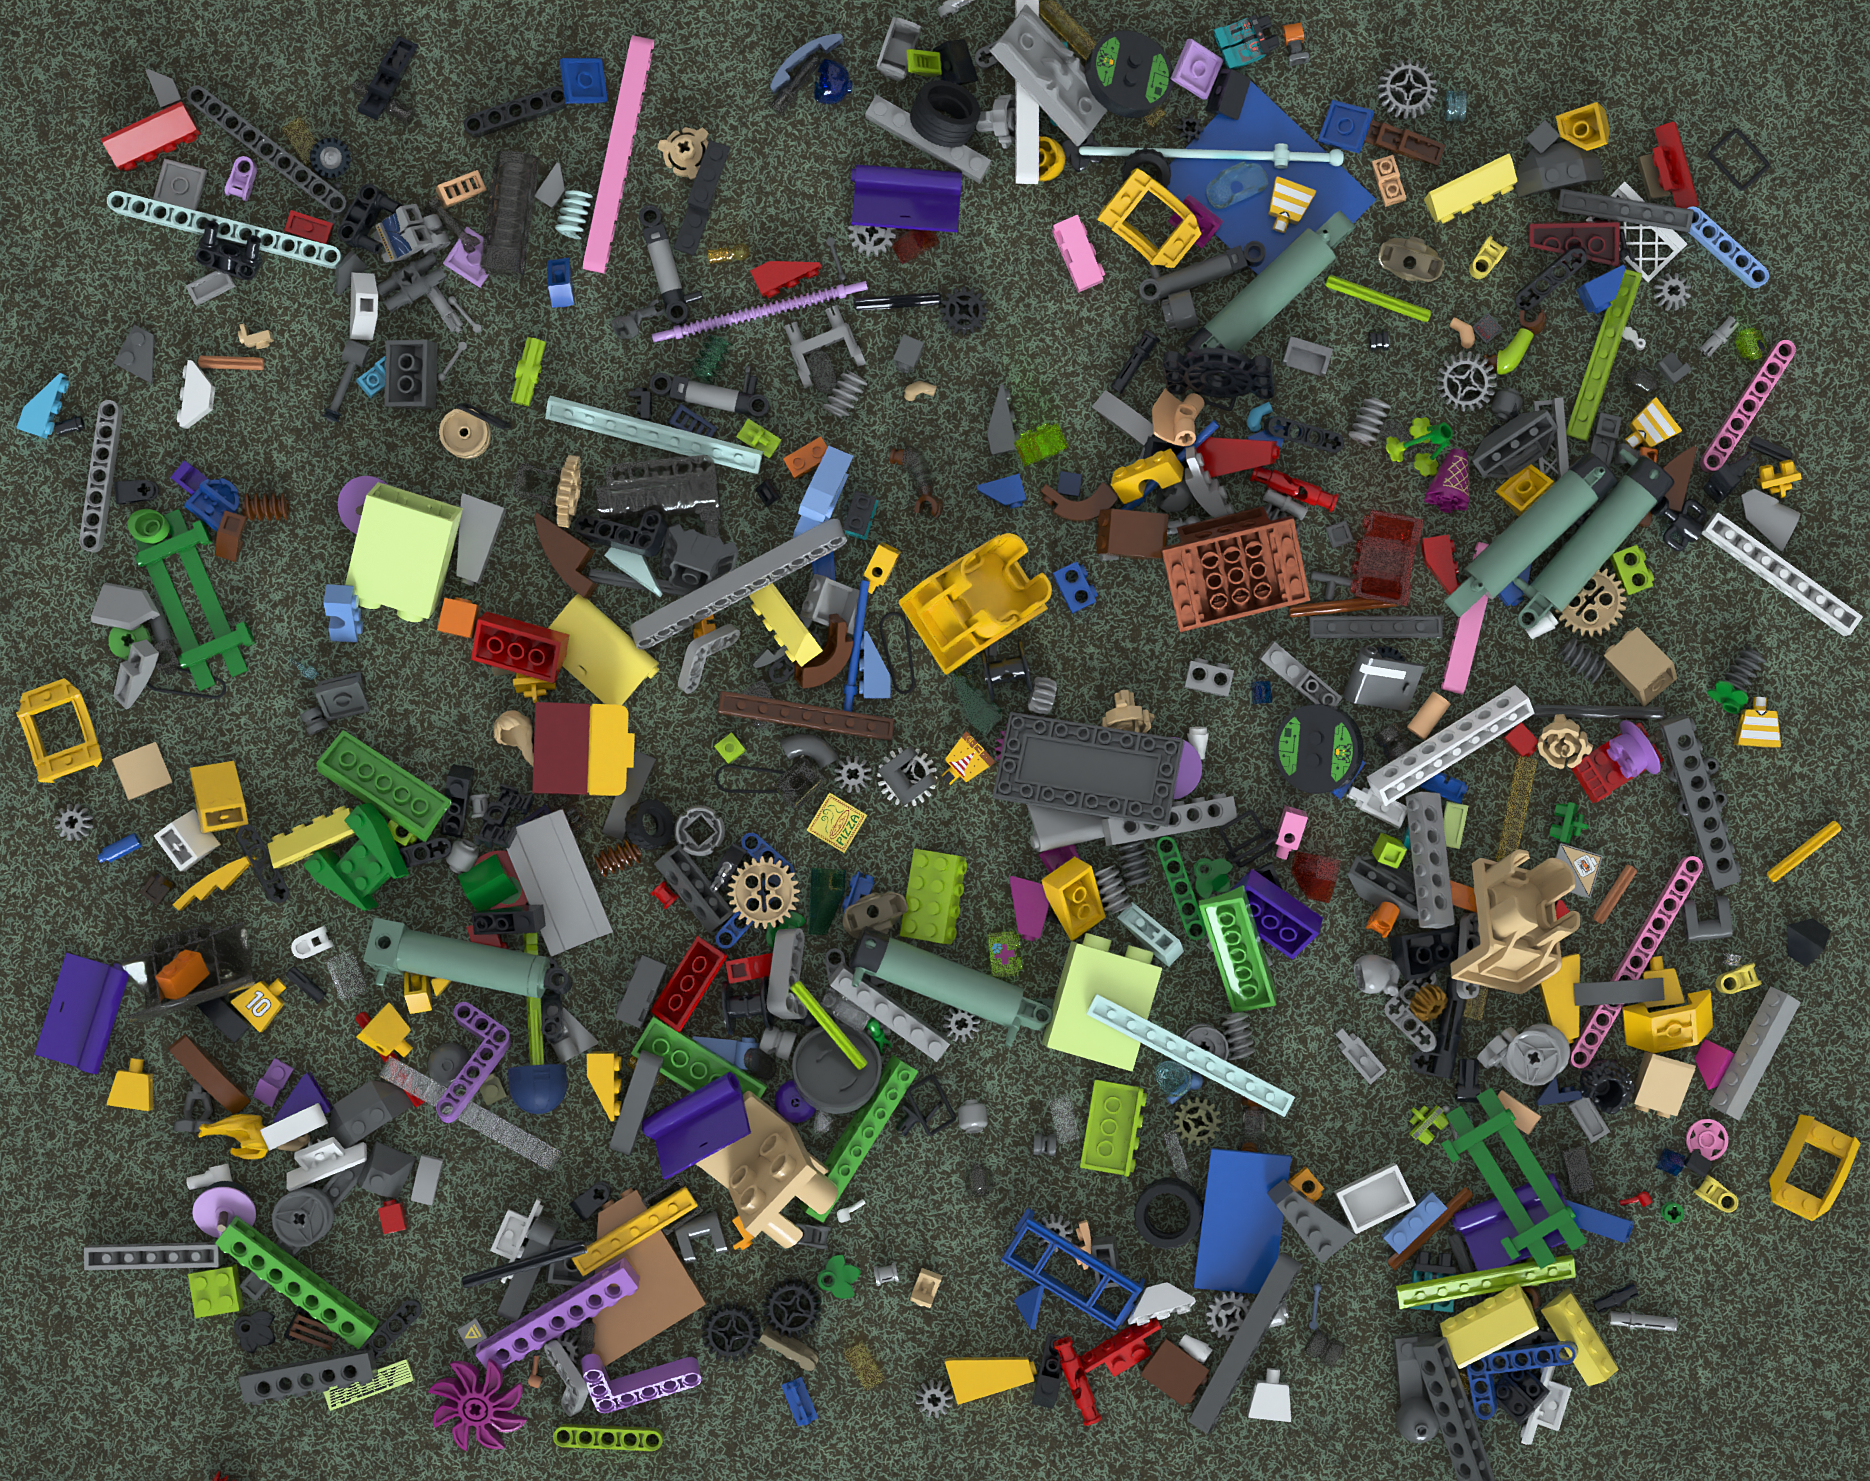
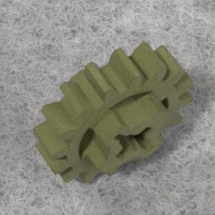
M1195 1097V1102L1193 1103L1188 1098L1186 1099L1188 1105L1184 1106L1180 1103L1181 1112L1175 1111V1114L1179 1116L1178 1119L1173 1120V1123L1179 1124L1175 1131L1182 1132L1180 1138L1184 1139L1187 1137L1188 1144H1191L1193 1140H1195L1197 1146L1200 1145V1140L1208 1144L1207 1138L1215 1139L1216 1137L1213 1132H1220L1221 1130L1216 1126L1218 1123H1222L1221 1119L1216 1118L1220 1111H1213L1215 1104L1212 1103L1208 1106V1099L1206 1098L1200 1102L1199 1098ZM1199 1106L1197 1111L1191 1114L1187 1113V1110ZM1206 1110L1210 1112L1212 1122L1207 1121L1205 1117ZM1199 1115L1201 1116L1200 1119L1207 1125L1198 1124L1197 1127H1194V1122L1188 1117L1193 1119ZM1183 1120L1188 1122L1190 1126L1188 1133L1183 1127ZM1209 1130L1204 1135L1197 1136L1199 1131Z

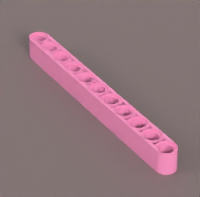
M632 35L585 251L584 270L603 274L607 270L605 264H608L611 251L610 242H613L616 227L614 222L618 218L621 204L619 199H622L625 185L623 180L627 176L630 162L628 156H631L633 148V135L636 133L639 119L637 114H640L643 101L642 92L645 91L648 77L646 72L650 68L653 54L651 49H654L653 39Z
M1687 856L1679 862L1610 981H1619L1622 975H1626L1628 980H1638L1703 869V864L1698 857ZM1689 860L1695 863V870L1691 873L1686 869V863ZM1678 879L1684 882V888L1680 892L1675 889V882ZM1668 898L1673 902V907L1669 911L1663 905L1664 901ZM1658 917L1662 921V926L1660 929L1655 930L1652 922ZM1647 936L1650 938L1651 944L1649 948L1644 949L1641 941ZM1633 956H1637L1640 960L1636 968L1630 965V959ZM1624 1003L1615 1004L1614 1006L1609 1004L1595 1006L1579 1033V1037L1576 1038L1570 1049L1568 1062L1572 1066L1577 1068L1588 1066ZM1603 1013L1606 1016V1022L1599 1026L1596 1018L1599 1014ZM1592 1032L1595 1036V1041L1588 1045L1585 1042V1036ZM1577 1052H1582L1584 1059L1581 1063L1576 1064L1574 1055Z

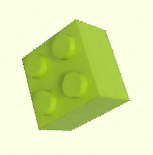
M237 1264L193 1271L188 1274L195 1318L240 1311L244 1308L242 1292L239 1287L240 1280Z

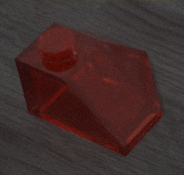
M1295 851L1290 873L1307 899L1330 903L1341 860Z

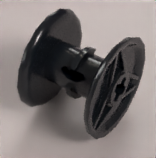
M1021 638L1017 642L1019 656L1006 659L1005 656H1002L1001 660L988 662L985 650L980 651L984 677L991 701L995 698L993 684L1007 681L1008 684L1010 680L1024 677L1027 690L1032 692L1029 667ZM1006 673L1014 674L1013 676L1001 678Z
M767 976L761 979L760 993L750 994L749 992H744V995L734 996L729 982L723 981L722 1009L725 1026L729 1035L735 1032L736 1018L746 1017L752 1019V1016L758 1015L763 1016L766 1028L769 1031L773 1030L774 1015L767 1009L769 987Z

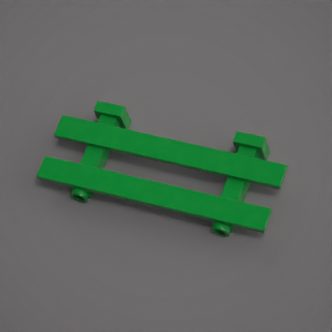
M180 509L163 515L170 525L172 538L157 545L156 543H144L134 538L140 551L135 555V559L140 567L145 565L183 652L178 656L182 668L189 667L198 690L203 691L216 685L206 659L222 653L230 675L233 678L249 671L239 645L244 644L249 647L256 644V641L248 623L243 621L236 624L237 630L233 632L230 628L195 546L198 543L204 546L213 543L205 522L201 520L192 523L194 529L188 530ZM179 552L215 637L214 640L201 646L198 643L163 561V558Z
M1491 1087L1476 1096L1490 1120L1475 1128L1462 1106H1459L1446 1114L1460 1138L1453 1142L1451 1139H1447L1441 1145L1452 1163L1462 1158L1460 1153L1468 1150L1519 1233L1518 1236L1512 1239L1509 1235L1501 1240L1512 1260L1516 1259L1521 1255L1520 1250L1527 1247L1539 1268L1543 1269L1556 1261L1543 1236L1558 1228L1571 1251L1587 1243V1240L1573 1219L1576 1217L1570 1205L1567 1207L1564 1205L1513 1121L1516 1120L1510 1108L1507 1110L1504 1108ZM1497 1131L1550 1217L1536 1225L1531 1220L1483 1142V1139Z

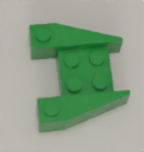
M372 803L357 805L344 820L358 836L359 840L341 860L331 848L316 850L303 865L318 883L363 911L380 906L372 896L390 876L396 879L409 874L385 818Z

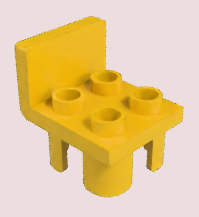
M1006 533L1001 536L999 534L931 575L899 600V605L946 675L959 668L983 649L1048 609L1045 603L1049 600L1052 593L1050 581L1044 573L1038 574L1032 580L1028 579L1017 562L1018 559L1028 552V548L1023 540L1015 534Z

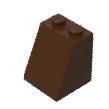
M1100 509L1096 554L1139 560L1163 559L1161 547L1166 546L1169 514Z

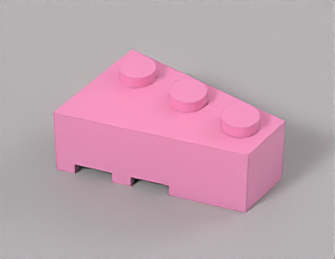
M1073 216L1053 225V236L1078 293L1102 283V276L1105 275L1101 263L1097 264L1094 257L1096 251L1093 244L1088 242L1086 228L1083 222L1081 223L1079 216Z

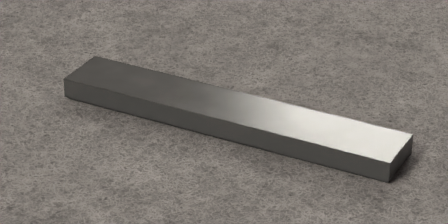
M1561 188L1557 211L1684 232H1690L1694 214L1693 209Z
M1443 615L1309 616V639L1443 638Z

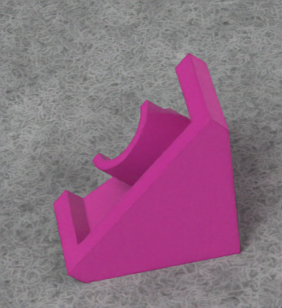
M1704 1039L1694 1059L1708 1090L1719 1086L1735 1054Z

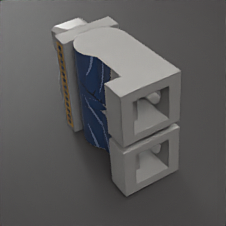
M417 204L400 206L396 209V213L384 219L382 223L375 225L377 230L373 233V237L384 245L385 250L382 252V258L385 263L405 260L433 243L426 225H420L424 220ZM410 212H412L415 215L414 221H410L409 219ZM419 232L423 234L424 241H419L417 237Z

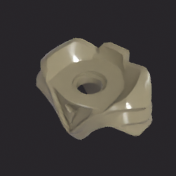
M1414 236L1409 237V239L1392 238L1384 242L1379 248L1378 259L1381 266L1391 271L1394 275L1408 281L1431 282L1441 276L1444 268V261L1440 259L1438 253L1424 244L1423 239ZM1407 256H1412L1416 260V265L1412 269H1407L1403 265V260Z
M874 892L864 896L846 908L843 916L844 929L855 938H858L865 926L887 934L889 932L888 929L892 928L898 918L908 911L905 897L895 892ZM871 905L878 909V915L875 918H870L867 915V908Z

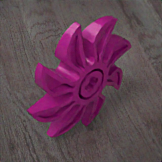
M490 1358L488 1360L485 1384L479 1382L480 1372L474 1365L465 1361H452L450 1365L462 1383L456 1378H443L435 1382L429 1389L428 1393L449 1398L443 1401L435 1411L433 1417L434 1427L436 1428L447 1420L459 1416L460 1419L455 1423L452 1432L453 1438L460 1448L465 1451L468 1450L471 1426L476 1427V1439L482 1445L491 1449L505 1448V1443L493 1427L499 1432H513L521 1428L527 1421L528 1417L506 1412L518 1404L523 1393L522 1382L501 1394H497L495 1392L503 1383V1372L495 1361Z

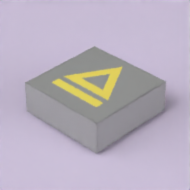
M478 1318L457 1329L468 1349L488 1338Z

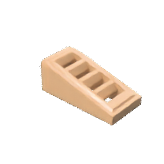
M478 170L439 184L436 187V192L444 209L487 190ZM470 178L474 179L478 187L477 189H473ZM465 181L469 192H465L461 182ZM455 185L457 186V188H458V190H459V192H460V194H461V195H459V196H457V194H456V192H455V190H454V188H453V186H455ZM446 189L449 190L450 195L452 197L451 199L448 198L447 193L445 191Z

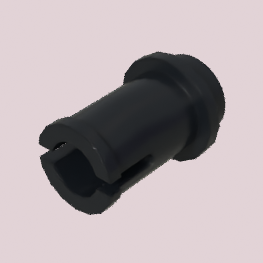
M73 415L71 419L55 422V430L59 436L74 431L81 432L85 428L82 416Z

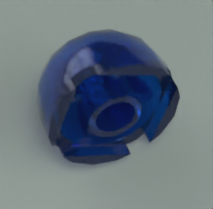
M824 59L818 69L821 75L819 83L815 81L814 99L819 103L833 105L842 101L846 94L851 92L853 82L850 80L849 72L843 64Z

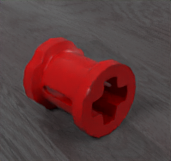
M664 880L650 894L656 896L666 910L679 895L674 894L667 887V882Z

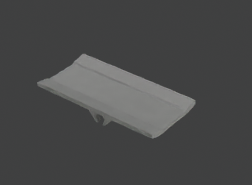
M1027 4L1024 5L1016 19L989 51L1076 146H1079L1088 137L1107 109L1095 99L1089 90L1085 77V68L1080 63V59L1073 56L1074 52L1068 50Z
M560 809L517 826V834L510 848L506 849L529 905L543 904L546 926L540 931L551 957L612 933V927L564 810Z

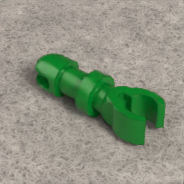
M875 1018L868 1019L867 1027L872 1032L871 1036L876 1041L875 1044L878 1050L884 1054L882 1050L883 1043L889 1048L892 1045L885 1038V1033L880 1028L879 1022Z

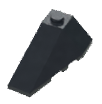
M1460 926L1389 936L1392 959L1405 980L1428 977L1434 974L1433 972L1448 966L1452 961L1458 959ZM1469 939L1467 947L1469 950H1472L1474 945L1472 940Z

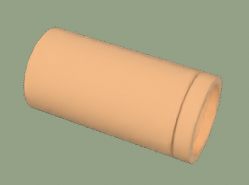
M1432 692L1409 723L1407 729L1425 740L1451 704L1436 692Z

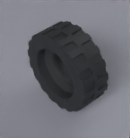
M1138 149L1133 154L1131 153L1128 159L1124 161V166L1122 167L1123 184L1131 175V171L1142 164H1151L1156 168V181L1166 189L1170 184V164L1161 152H1157L1155 149ZM1148 190L1141 200H1151L1157 196Z
M647 799L635 803L627 811L625 829L627 830L628 837L632 840L631 842L637 845L638 848L651 850L663 846L671 840V836L674 833L673 817L663 802H659L657 799ZM645 814H650L656 823V833L654 835H649L643 826V816Z

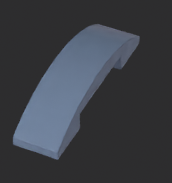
M840 33L826 35L814 39L797 49L784 61L776 72L770 85L771 92L775 94L791 82V78L788 75L789 71L820 48L825 54H828L843 42V36Z

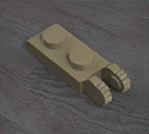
M767 1325L759 1340L760 1342L764 1343L768 1348L782 1353L786 1358L799 1362L800 1367L812 1371L816 1368L820 1358L817 1352H814L813 1349L793 1337L788 1338L786 1333L780 1336L779 1329L772 1331L773 1326Z

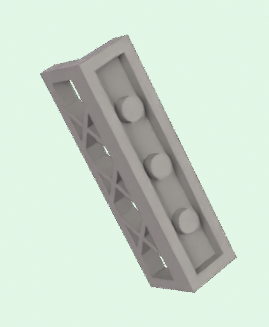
M1563 397L1533 402L1534 411H1539V406L1551 405V417L1558 426L1553 437L1555 448L1550 445V449L1555 452L1556 458L1551 464L1543 459V456L1538 459L1539 470L1546 474L1551 469L1557 474V480L1569 468ZM1544 464H1545L1546 466H1548V468H1547L1545 471H1544Z

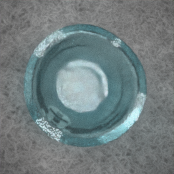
M1174 1059L1163 1061L1156 1067V1080L1165 1094L1171 1097H1179L1189 1090L1192 1083L1191 1068Z

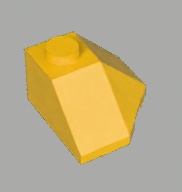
M1598 102L1556 116L1560 137L1586 151L1608 144L1610 128L1606 110Z

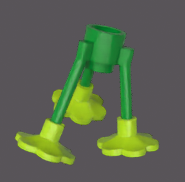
M1417 417L1413 419L1412 426L1409 428L1413 440L1399 442L1396 437H1387L1386 450L1393 462H1402L1404 450H1407V447L1414 444L1428 443L1430 440L1434 444H1441L1432 455L1429 453H1418L1414 457V467L1420 470L1421 475L1427 477L1437 474L1438 462L1436 457L1445 447L1451 444L1449 440L1452 438L1453 432L1451 427L1445 422L1431 426L1428 418Z

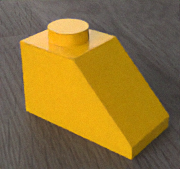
M405 971L404 997L410 1014L431 1011L432 995L429 976Z

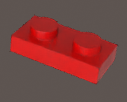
M291 210L284 231L328 245L334 224Z

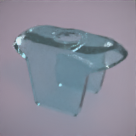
M1245 161L1221 171L1215 179L1209 182L1206 187L1207 199L1214 208H1226L1265 190L1268 186L1267 174L1259 164H1247ZM1234 181L1241 182L1243 190L1233 193L1230 189L1231 183Z

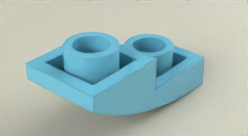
M386 356L376 362L373 368L356 380L369 398H372L385 387Z

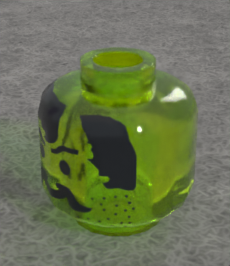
M1755 327L1739 331L1738 336L1734 340L1739 356L1741 358H1749V361L1761 358V353L1767 349L1762 330L1755 329Z

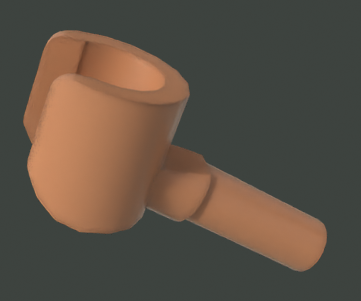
M539 1356L533 1357V1366L528 1379L529 1385L535 1388L540 1387L543 1378L536 1375Z

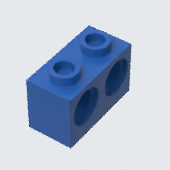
M1075 562L1053 573L1071 614L1096 603L1095 597L1098 594L1093 584L1088 585L1085 579L1088 577V574L1083 564L1079 566L1078 562ZM1069 571H1074L1078 575V580L1070 583L1066 580L1065 574ZM1084 591L1087 594V601L1084 603L1077 602L1075 593Z

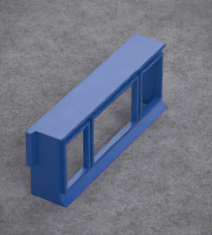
M1027 1207L1014 1228V1231L1017 1233L1004 1252L1001 1261L1116 1331L1119 1325L1122 1326L1136 1303L1134 1301L1143 1290L1145 1279L1141 1278L1137 1283L1034 1220L1035 1212ZM1027 1229L1050 1242L1036 1266L1013 1253ZM1056 1246L1104 1275L1089 1299L1042 1270ZM1109 1280L1132 1292L1117 1316L1095 1303Z

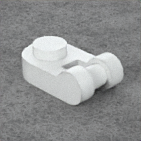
M326 926L296 938L291 946L294 956L304 959L333 947L332 940H329L326 934L328 932ZM318 936L321 944L315 947L312 939Z

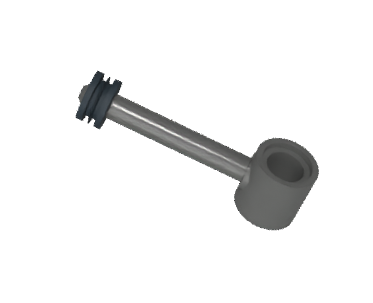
M351 339L346 343L342 353V360L348 362L330 409L325 408L326 412L322 414L323 417H326L327 421L339 423L337 419L342 414L338 413L354 370L356 366L365 367L371 353V347Z

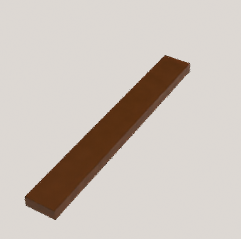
M720 691L717 710L718 714L890 742L892 741L895 722L893 718L728 691Z

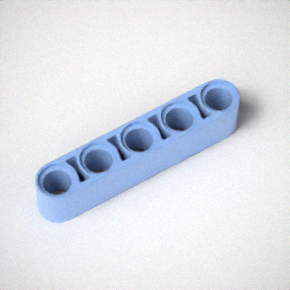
M1693 206L1687 208L1694 210L1693 215L1696 219L1695 223L1691 224V230L1688 232L1749 287L1759 288L1768 281L1769 272L1760 262L1699 208ZM1703 228L1711 230V238L1703 235ZM1720 243L1727 244V253H1724L1720 250ZM1737 257L1744 260L1745 266L1743 268L1737 266ZM1753 272L1761 275V282L1753 280Z

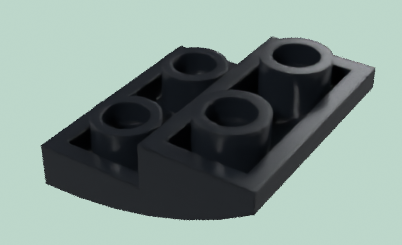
M1528 1369L1505 1372L1502 1375L1503 1378L1494 1386L1497 1404L1519 1426L1526 1421L1550 1393Z

